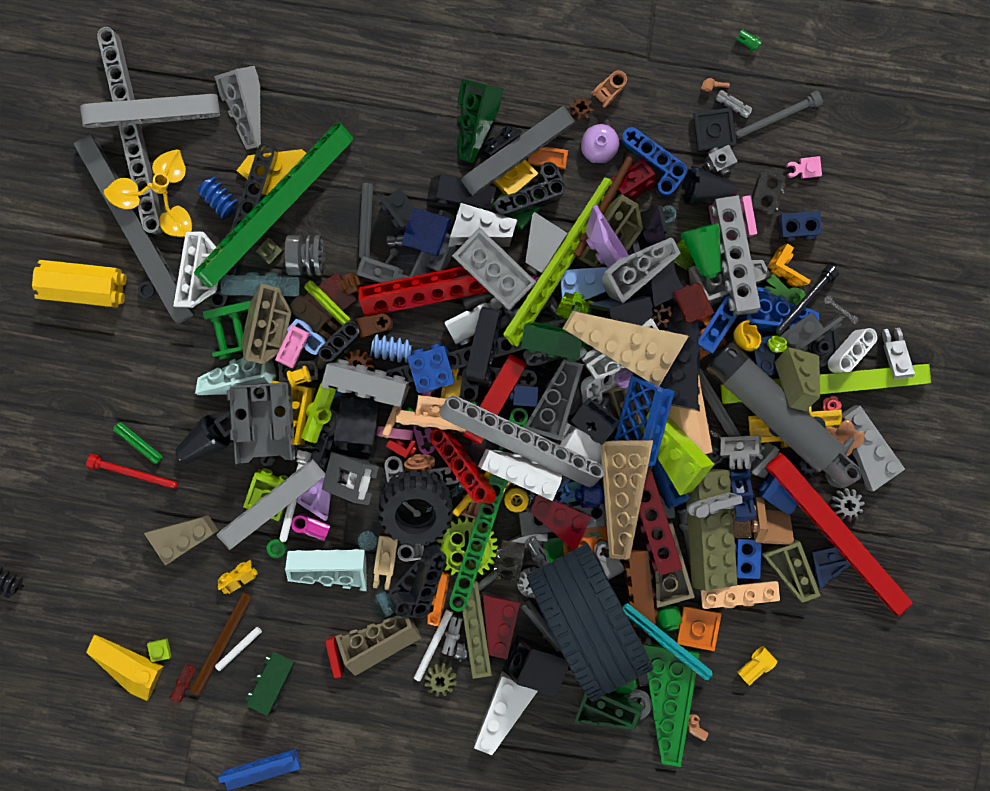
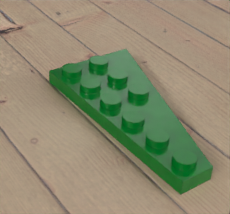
M642 643L654 667L647 675L661 763L681 767L696 672L665 647ZM688 651L699 660L698 652Z

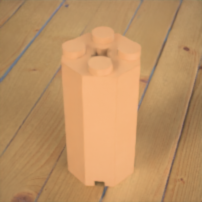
M698 376V386L700 387L698 404L700 405V412L671 405L668 416L704 454H708L713 451Z

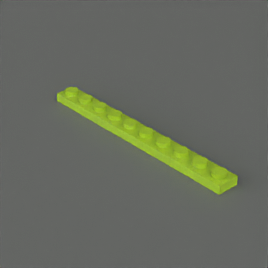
M604 178L563 243L506 328L503 335L512 345L518 347L523 338L524 325L529 321L534 322L574 260L575 256L573 254L580 243L579 239L582 233L586 232L592 208L596 204L599 208L612 184L611 179Z

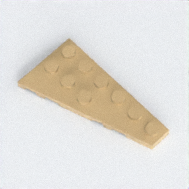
M572 311L563 327L570 334L644 380L660 386L689 337L683 334Z
M653 440L605 441L601 445L602 466L605 470L603 483L609 558L625 560L630 558Z

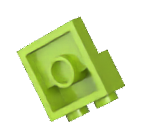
M266 468L258 469L253 476L243 507L249 509L288 477L283 475L275 476L271 470ZM284 508L276 515H274L271 519L279 521L282 517Z

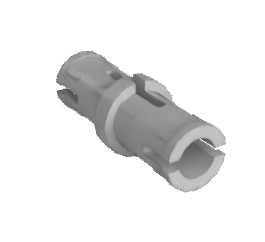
M456 615L451 616L448 631L445 632L446 639L441 651L443 654L447 655L448 651V655L453 656L456 641L460 638L459 631L464 618L458 616L457 619Z

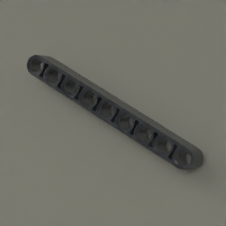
M262 143L257 148L231 231L249 214L245 210L246 204L252 203L253 207H255L265 196L278 156L276 147L269 143ZM270 147L272 154L266 158L263 155V151L265 148ZM260 166H264L266 169V173L263 176H259L257 173V169ZM258 184L260 191L258 194L253 195L251 188L253 185ZM245 254L224 275L229 278V284L224 286L221 279L218 281L217 291L209 296V303L212 307L221 308L229 304ZM216 295H222V304L216 302Z

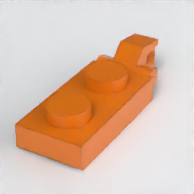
M442 572L437 593L434 595L431 606H434V609L428 614L427 624L440 625L450 579L449 572Z

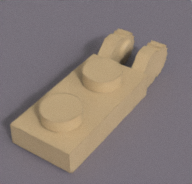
M379 535L373 573L375 574L373 588H378L380 575H386L384 587L385 590L390 589L398 546L397 539L393 540L389 536Z

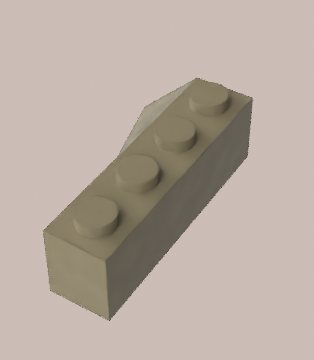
M395 616L384 620L381 624L375 625L373 623L367 625L365 629L359 631L355 629L350 631V634L344 636L340 634L335 636L344 665L356 676L421 639L416 623L411 618Z

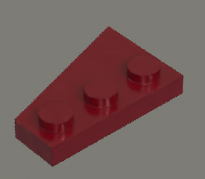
M483 594L488 654L507 659L520 602Z

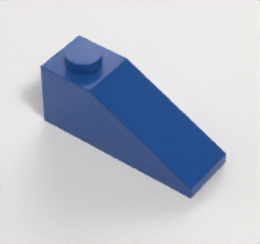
M728 296L721 302L698 339L700 347L711 354L714 353L737 317L734 316L733 310L730 311L728 300L730 297Z

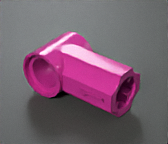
M305 513L297 514L291 522L292 529L295 532H302L325 541L331 526L311 518ZM296 519H304L306 525L304 527L297 526Z

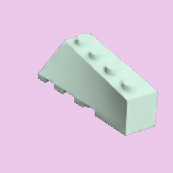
M365 550L288 551L285 571L290 582L314 584L316 581L323 584V586L331 587V584L343 585V588L346 589L355 586L360 587L361 591H367Z

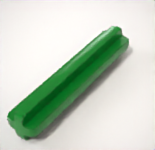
M118 422L114 426V432L152 463L158 464L161 461L162 455L123 423Z

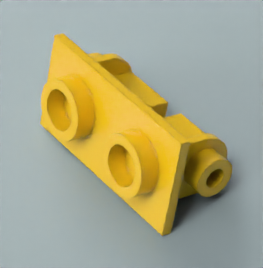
M251 560L246 563H240L230 573H224L218 579V590L222 589L224 594H230L241 587V584L238 582L239 580L245 585L255 579L258 572L255 568L252 569Z

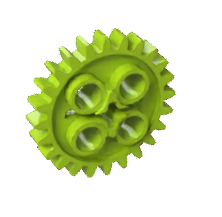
M458 517L457 524L451 520L452 527L446 530L447 532L442 536L443 538L437 539V542L441 543L439 545L447 557L445 571L451 568V575L459 572L462 560L459 562L455 561L452 555L460 553L464 557L466 550L462 547L465 546V531H469L470 539L476 520L474 518L471 522L466 517L465 521L462 522L461 518ZM483 522L477 525V529L480 532H485L488 529V525L482 526ZM494 531L490 533L478 569L481 575L484 574L483 568L490 570L488 563L494 564L495 561L491 557H497V553L493 552V550L498 549L497 545H493L497 538H491ZM456 533L461 534L463 540L459 543L454 542L452 536ZM472 542L471 547L473 550L478 551L482 548L481 542ZM470 559L469 564L465 563V566L468 569H473L476 566V562Z

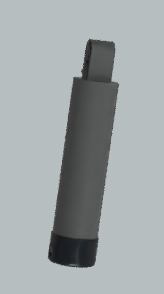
M730 342L707 365L706 370L715 379L726 386L817 472L824 470L843 487H847L861 478L860 468L846 456L848 449L854 442V438L849 437L842 444L807 411L790 408L784 390L734 342Z

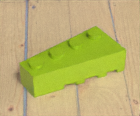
M668 416L657 458L681 496L693 492L714 466V463ZM644 426L640 427V429L644 434L645 429Z

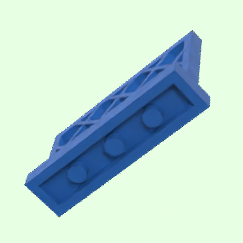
M631 375L615 441H622L623 437H625L626 441L631 440L630 433L633 431L637 440H653L648 466H654L675 391L663 389L636 375ZM636 382L640 384L642 390L638 394L635 389ZM650 390L655 391L653 401H651L648 393ZM644 395L647 403L644 406L641 405L639 397ZM633 400L637 407V410L632 412L630 407ZM646 408H649L650 411L648 419H646L643 411ZM639 413L642 423L637 425L634 415ZM627 419L630 420L632 425L630 430L626 426ZM642 426L645 429L643 438L639 431V428Z

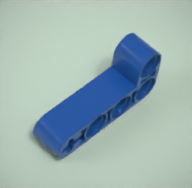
M634 127L627 128L621 137L622 145L640 159L643 158L647 164L664 175L656 186V192L660 197H669L687 173L686 165ZM633 135L634 138L631 141H628V136ZM639 140H641L638 147H636L635 145L638 143ZM641 146H649L651 152L644 153L641 149ZM657 157H664L666 164L660 165L657 162ZM673 168H679L682 175L675 176L672 172ZM667 183L670 186V191L664 192L661 189V184Z

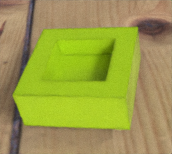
M168 638L147 643L151 662L172 657Z

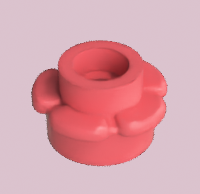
M836 396L826 397L823 400L824 411L841 409V401Z

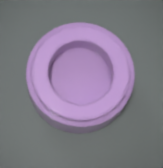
M628 369L619 371L614 378L617 386L627 388L631 375H634L633 372Z

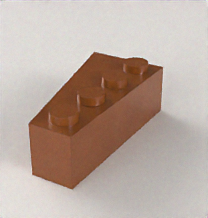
M644 545L632 547L630 558L623 559L628 604L655 625L658 611L657 607H654L653 602L656 596L651 584L653 573L649 565V561H651L650 553ZM631 621L632 627H639Z

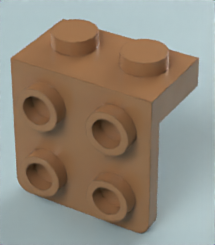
M756 497L754 507L757 516L756 520H752V532H754L755 542L793 544L794 537L790 514L778 510H765L764 498Z

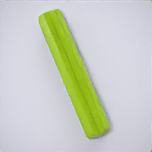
M309 281L304 286L342 326L350 321V318L313 281Z

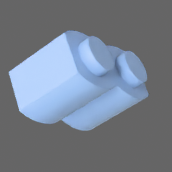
M295 319L291 325L310 333L304 348L311 354L316 355L320 347L326 342V339L314 333L313 329L306 322Z

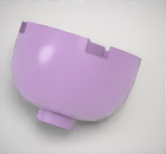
M597 124L588 128L583 134L581 150L585 158L590 162L607 163L617 154L619 137L610 126Z

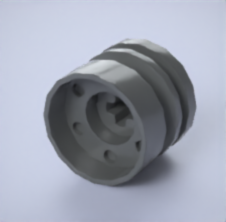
M287 235L285 241L287 274L289 276H302L304 267H306L309 276H313L314 268L317 276L323 275L326 252L322 236L315 235L313 241L312 235H308L304 244L301 235Z

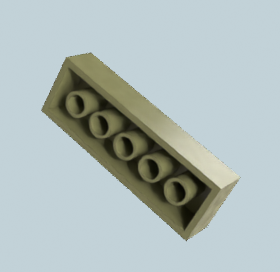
M710 469L694 491L688 493L690 498L686 501V506L699 500L728 492L731 493L730 470ZM723 508L718 513H708L706 517L702 518L695 517V515L691 516L687 513L692 588L708 591L736 586L737 570L733 510Z

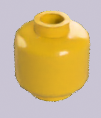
M512 487L506 492L504 502L507 509L511 512H522L529 504V496L523 488Z

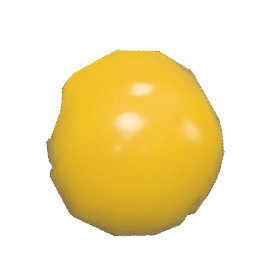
M746 320L736 327L733 336L734 342L739 348L751 352L759 348L761 335L757 331V326L750 325V320Z

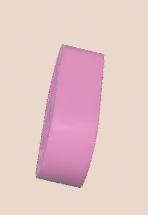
M385 426L377 427L376 436L383 437L382 432ZM393 428L389 438L412 440L413 430Z

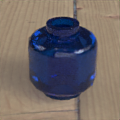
M598 483L593 487L581 484L579 490L575 492V500L579 501L582 508H599L605 501L604 488H601Z

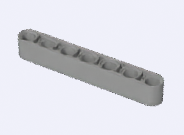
M216 94L89 103L80 106L82 125L86 128L220 116L218 96Z
M313 459L224 527L216 536L229 550L321 480L325 476L324 471Z

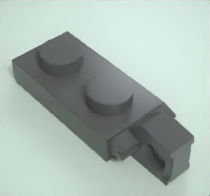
M362 255L356 273L381 283L409 277L403 275V270L399 269V267Z

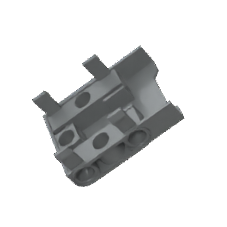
M290 383L230 386V389L227 390V400H230L232 426L230 440L234 442L235 464L249 463L253 457L279 455L285 460H294V420ZM259 388H262L265 392L262 399L258 398L256 394ZM280 406H283L286 410L283 417L277 413V409ZM241 409H244L247 414L244 420L240 419L238 415Z

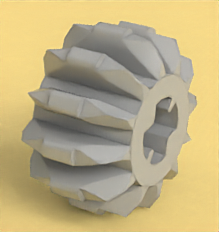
M844 488L843 493L836 491L838 497H831L835 503L830 504V507L836 508L834 512L841 520L845 518L847 521H851L852 517L858 518L857 512L863 513L860 506L865 504L859 501L862 496L860 494L856 495V490L852 489L849 492V489ZM846 501L850 502V506H847L848 508L844 507V504H847Z

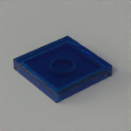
M414 208L401 244L438 256L451 220Z

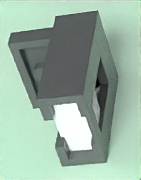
M331 452L322 490L353 503L369 505L372 493L367 492L370 478H376L379 467L370 464V460Z

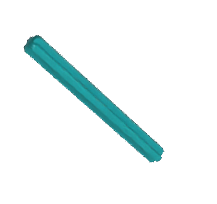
M626 603L622 607L626 616L704 680H709L712 677V671L630 604Z

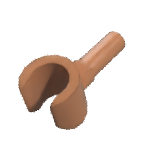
M708 78L703 81L701 89L711 92L713 86L729 88L730 83L717 82L712 78Z

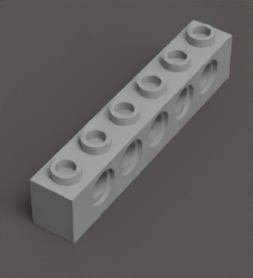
M739 195L715 199L713 206H711V216L715 218L716 223H719L720 250L723 257L721 268L722 272L726 273V292L730 293V299L728 300L730 311L733 310L734 316L757 313L761 307ZM723 216L730 217L732 221H724ZM726 235H733L735 237V240H728ZM730 253H736L739 259L731 258ZM733 272H740L742 278L735 277ZM737 290H743L746 293V297L739 296Z

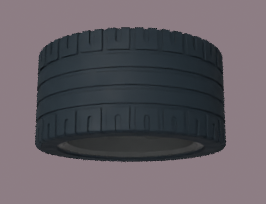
M586 543L574 549L573 552L571 551L563 557L555 559L552 563L550 562L542 566L543 568H538L527 575L534 597L561 652L580 686L591 701L605 696L606 693L613 692L618 687L620 688L626 685L627 682H632L638 676H643L654 669L589 544Z

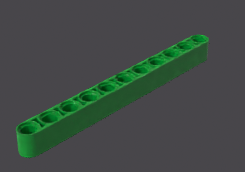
M340 122L333 125L195 269L194 275L208 288L213 287L352 142V135Z
M516 408L511 412L508 421L524 428L528 420V414L523 408ZM516 411L524 413V420L522 422L514 420L513 416ZM500 446L498 451H502L504 447ZM492 473L488 482L491 486H499L500 493L496 495L494 502L491 503L494 506V511L491 514L483 511V507L486 504L481 503L450 596L449 604L454 611H462L467 606L508 481ZM485 522L488 525V529L485 532H480L477 529V525ZM472 542H481L482 548L478 551L471 548ZM467 560H474L476 566L473 569H468L465 566ZM462 578H467L470 584L468 587H462L459 581ZM461 597L464 603L457 606L453 603V599Z

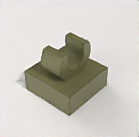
M269 237L256 250L269 265L284 252Z

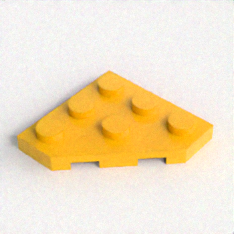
M300 149L278 152L265 193L266 195L306 154L305 151ZM266 153L263 155L267 158L270 157L272 153ZM248 155L236 170L246 179H248L255 155ZM260 166L257 169L259 176H263L266 173L264 166Z

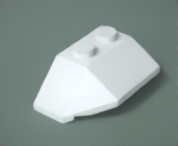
M186 232L174 307L193 308L217 291L218 282L213 287L208 288L194 275L195 269L216 248L204 232Z

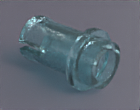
M382 591L375 595V602L379 603L384 616L387 617L395 611L389 602V594Z

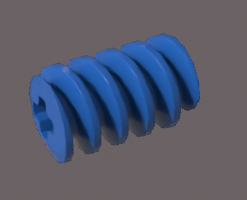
M216 177L207 179L199 185L196 191L200 192V196L205 198L207 203H210L212 209H216L215 212L218 215L221 214L222 220H225L237 210L235 205L238 200L230 201L233 195H225L227 188L220 190L222 183L215 184Z

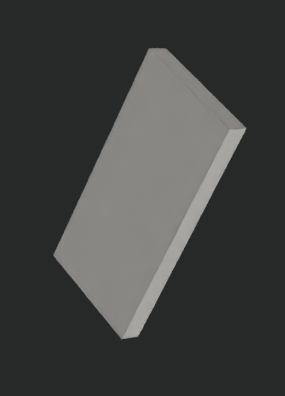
M480 227L452 255L508 310L536 283Z

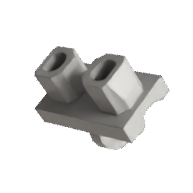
M766 442L763 446L761 445V456L751 457L750 472L755 476L758 475L764 478L769 472L765 466L779 454V449L769 442Z

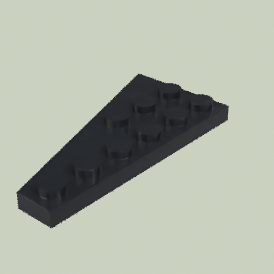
M685 290V292L677 295L666 331L689 337L659 387L675 391L671 403L672 406L700 412V405L698 404V395H700V387L698 386V376L700 375V345L698 344V336H700V328L698 327L700 294L697 291ZM650 390L648 393L651 401H653L655 391Z

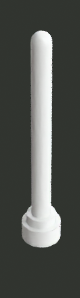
M297 450V470L310 461L312 453ZM297 498L287 506L280 534L281 542L287 541Z

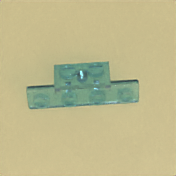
M248 272L246 276L224 275L221 278L222 295H254L259 284L262 283L280 288L283 296H299V277L277 276V273H266V276H258V273Z

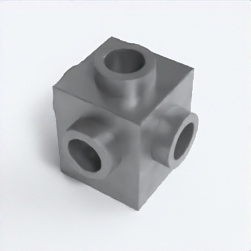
M727 145L721 149L716 147L710 150L704 160V165L708 172L722 177L728 174L738 161L730 146Z

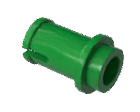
M744 29L741 30L736 38L737 41L749 47L750 51L754 50L755 52L762 43L759 40L760 37L756 38Z

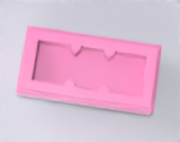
M291 325L275 360L293 369L310 333Z

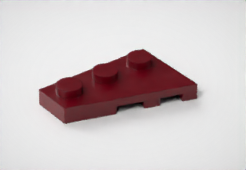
M538 494L530 509V513L573 550L578 548L591 515L556 500H549Z

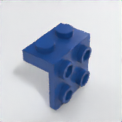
M435 344L430 346L431 350L425 352L423 348L412 351L413 355L407 357L418 393L454 383L453 373L447 353H449L447 345Z
M771 473L767 481L761 484L759 496L786 514H791L798 504Z

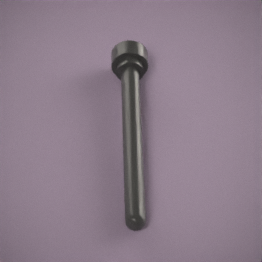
M816 90L810 93L806 100L736 131L735 136L737 139L802 109L823 105L822 97Z

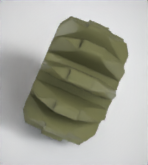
M445 663L442 664L441 668H439L438 664H435L434 669L429 668V674H425L424 677L428 680L425 682V687H430L429 693L435 690L437 697L440 692H442L443 696L447 695V691L452 692V686H455L457 683L454 680L456 673H451L452 667L446 670ZM438 677L439 679L443 677L444 683L442 681L440 683L437 682Z

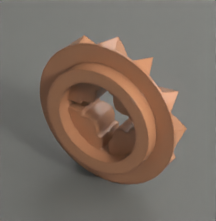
M427 454L413 455L404 462L405 470L409 472L415 469L416 472L431 470L435 466V459Z

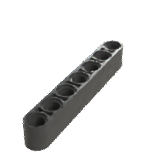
M565 106L560 107L467 173L461 179V182L471 195L475 196L562 134L576 121Z

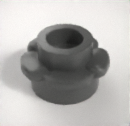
M457 643L454 651V659H458L459 662L467 657L468 648L465 647V643Z

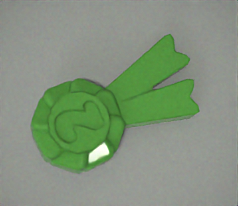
M771 273L770 278L766 279L768 283L775 287L774 289L765 285V288L770 290V293L778 297L783 296L793 304L797 305L806 295L803 290L797 287L788 289L773 273Z

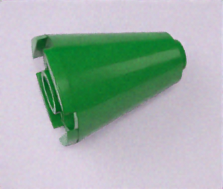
M719 223L681 233V238L701 276H706L707 279L717 277L718 272H721Z

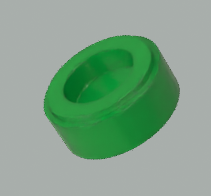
M280 538L272 539L267 544V553L273 558L283 556L287 550L286 543L281 542Z

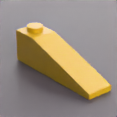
M97 635L93 636L86 652L130 694L146 701L149 700L164 667Z

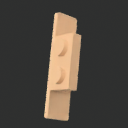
M418 395L415 412L396 410L395 421L403 425L414 424L421 427H437L441 430L466 431L440 416L439 410L446 401L444 398Z
M777 581L736 585L708 591L701 590V601L704 609L717 607L734 608L736 605L753 606L755 603L780 600Z

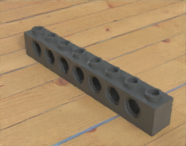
M658 491L666 517L675 518L674 507L668 509L661 491ZM644 492L641 500L643 502L650 501L651 495H648V492ZM604 497L598 498L599 501L591 502V499L580 500V504L563 502V504L591 515L593 508H600V516L593 517L591 515L587 528L607 526ZM527 506L525 510L519 512L522 536L552 532L543 523L537 524L534 522L535 516L530 513L531 506ZM648 510L646 518L650 521L655 520L657 513L654 510ZM638 515L637 522H642L641 515Z

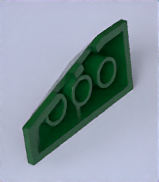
M462 79L458 96V105H461V116H458V123H461V133L458 135V159L471 163L474 162L500 108L504 88Z

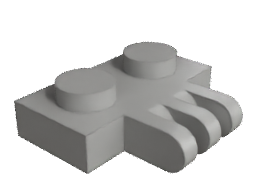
M759 435L721 437L720 456L722 458H730V469H735L736 462L738 469H743V462H745V468L750 469L751 457L761 456V437Z

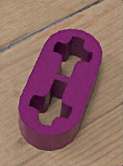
M413 425L419 450L423 454L432 453L435 450L434 446L430 447V451L422 448V445L425 444V437H427L428 443H431L429 435L432 428H425L426 435L423 436L422 431L417 430L419 425Z

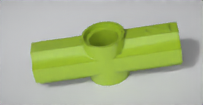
M322 383L314 402L308 405L306 409L308 419L301 435L303 440L311 443H317L323 425L331 419L330 406L337 390L332 386H329L328 389L322 388Z

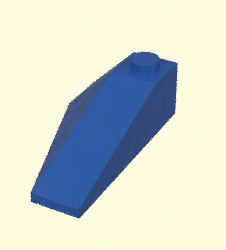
M757 287L761 308L757 313L738 315V325L743 321L750 320L749 324L756 325L758 332H775L776 328L797 305L787 301V298L783 296L778 297L770 293V290ZM805 307L787 329L811 312L819 321V313Z

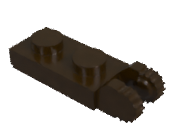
M300 294L297 295L289 306L290 311L295 316L306 322L314 331L320 333L328 340L332 336L322 329L326 323L334 331L340 329L326 314Z

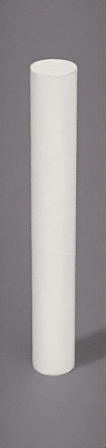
M256 627L215 665L216 669L221 671L262 633L261 629Z

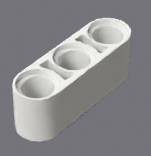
M868 328L853 331L828 361L829 370L833 373L850 372L876 343L877 334L875 330Z

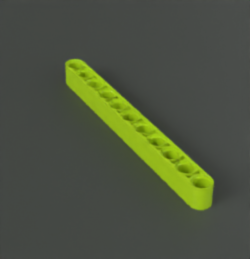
M930 364L912 365L915 373L914 376L893 379L890 368L820 374V394L931 383ZM772 379L783 389L780 379ZM720 385L722 404L742 402L726 386Z

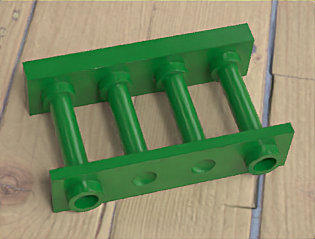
M251 301L203 311L204 319L211 320V323L213 322L220 350L219 352L212 353L213 357H219L220 360L231 358V354L243 351V330L240 316L242 312L249 310ZM229 316L232 318L238 343L236 348L227 349L221 324L222 317Z

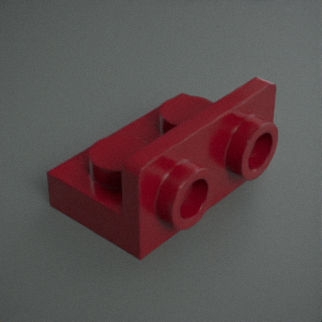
M642 158L629 167L617 190L620 194L635 201L641 194L653 189L658 183L656 174Z

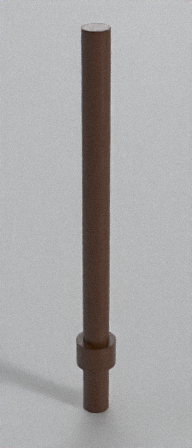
M629 156L626 157L599 206L603 215L633 162V158ZM586 232L582 233L579 239L580 243L573 254L577 258H580L586 246H589L586 241L589 239Z

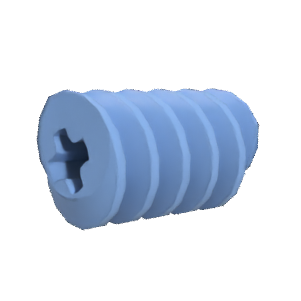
M376 334L372 342L370 357L374 353L375 358L378 359L382 354L383 360H386L389 356L390 361H394L397 356L398 362L401 363L403 358H405V363L409 364L407 357L411 356L412 345H409V340L407 339L402 344L401 338L396 343H394L393 337L387 341L385 335L379 340L378 334Z

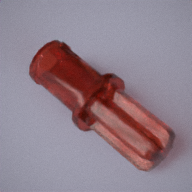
M186 664L179 679H176V686L169 697L172 701L177 703L182 701L186 689L190 687L189 683L196 670L193 665Z

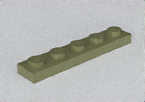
M475 581L467 606L462 610L473 679L492 676L478 582ZM470 582L460 584V586L468 587Z

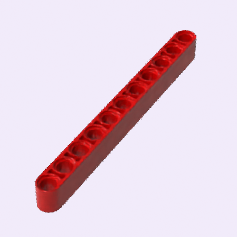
M779 453L765 466L767 470L896 616L900 617L913 604L912 601L795 466L782 453Z

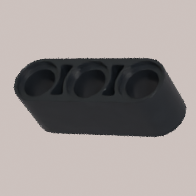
M347 322L327 340L314 357L315 366L319 369H326L327 364L336 361L357 338L360 332L358 325L354 322Z

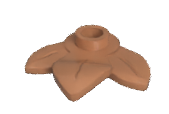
M849 419L843 421L837 429L831 426H826L825 428L842 444L849 437L854 438V442L848 449L846 456H849L854 448L861 446L864 442V432H855L854 425Z

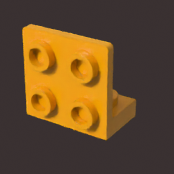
M789 244L779 247L767 266L771 270L770 273H773L778 278L783 277L787 279V283L793 287L808 285L811 281L810 279L784 265L785 263L788 264L792 259L793 254L791 252L794 247Z

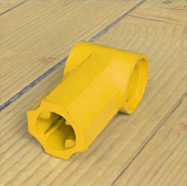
M764 646L758 648L753 653L752 659L737 672L749 686L764 672H769L777 664V660Z

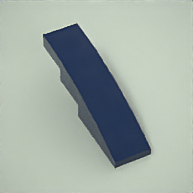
M725 458L727 470H730L731 493L742 496V503L735 505V508H733L736 522L756 520L757 515L753 503L754 494L750 482V469L745 468V462H743V469L737 468V462L735 469H730V458Z

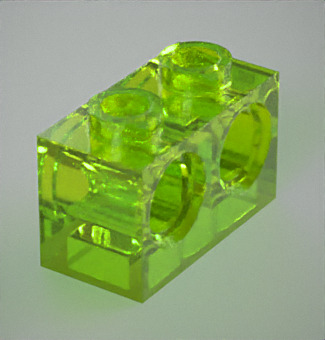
M565 292L555 313L568 320L572 311L585 314L589 312L591 315L589 304L595 302L585 301V296L578 292L573 294Z

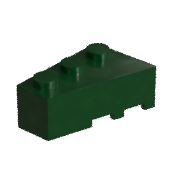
M531 321L524 325L521 348L527 349L529 353L537 354L542 352L546 353L548 357L557 358V356L565 357L566 361L576 362L588 351V344L563 328L554 327L555 325Z
M275 652L272 655L268 654L263 664L266 666L263 673L259 672L254 683L257 685L254 691L250 690L245 701L248 702L246 706L270 716L271 710L295 662Z
M614 692L606 693L605 696L595 701H591L585 693L574 724L585 723L592 724L593 726L603 725L612 728L634 730L639 724L645 706Z

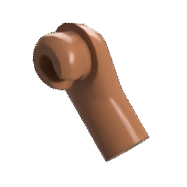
M695 714L689 715V733L705 741L708 737V732L700 728L699 716Z

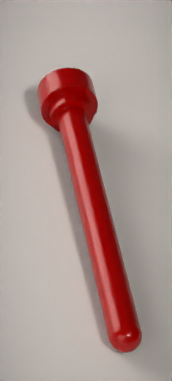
M91 453L87 459L86 468L88 469L102 468L172 489L178 487L176 481L103 461L99 455Z

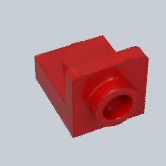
M390 439L386 447L407 458L408 455L412 456L417 449L415 445L417 441L413 439L408 448H405V443L401 440Z

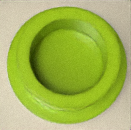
M772 336L767 342L770 350L775 353L784 352L787 349V341L780 336Z

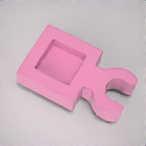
M820 156L801 158L799 164L789 162L786 167L794 168V173L787 174L789 178L795 177L799 173L801 174V179L822 176Z

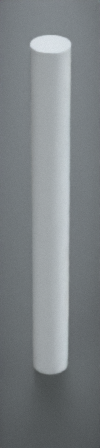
M446 610L414 676L415 680L421 681L453 615L452 611Z

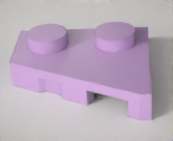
M324 476L297 498V503L326 521L328 519L331 493L322 490Z

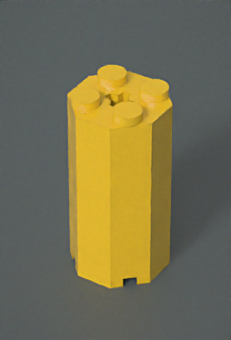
M39 260L38 264H41L40 267H35L33 271L32 288L38 292V295L34 294L36 299L116 308L119 304L124 303L123 285L126 284L127 276L122 274L121 269Z

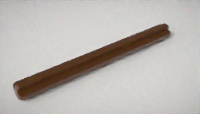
M243 593L190 689L192 694L198 696L205 686L252 599V596L248 593Z

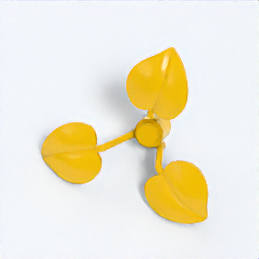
M180 150L166 152L154 161L152 165L154 173L152 183H148L140 192H138L137 184L128 178L117 179L104 189L103 193L107 200L114 206L125 210L137 207L140 202L138 196L144 194L150 188L155 193H163L167 212L160 216L161 229L166 234L176 237H185L186 232H191L192 222L188 212L180 206H175L170 210L168 204L167 187L169 182L177 183L181 181L186 173Z

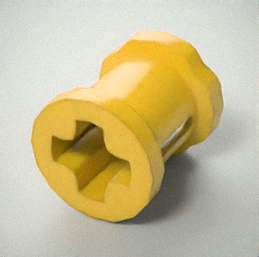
M306 365L302 369L292 372L290 370L287 371V377L292 388L306 381L311 382V376Z

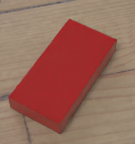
M330 636L325 642L333 677L339 678L343 675L344 671L335 636Z

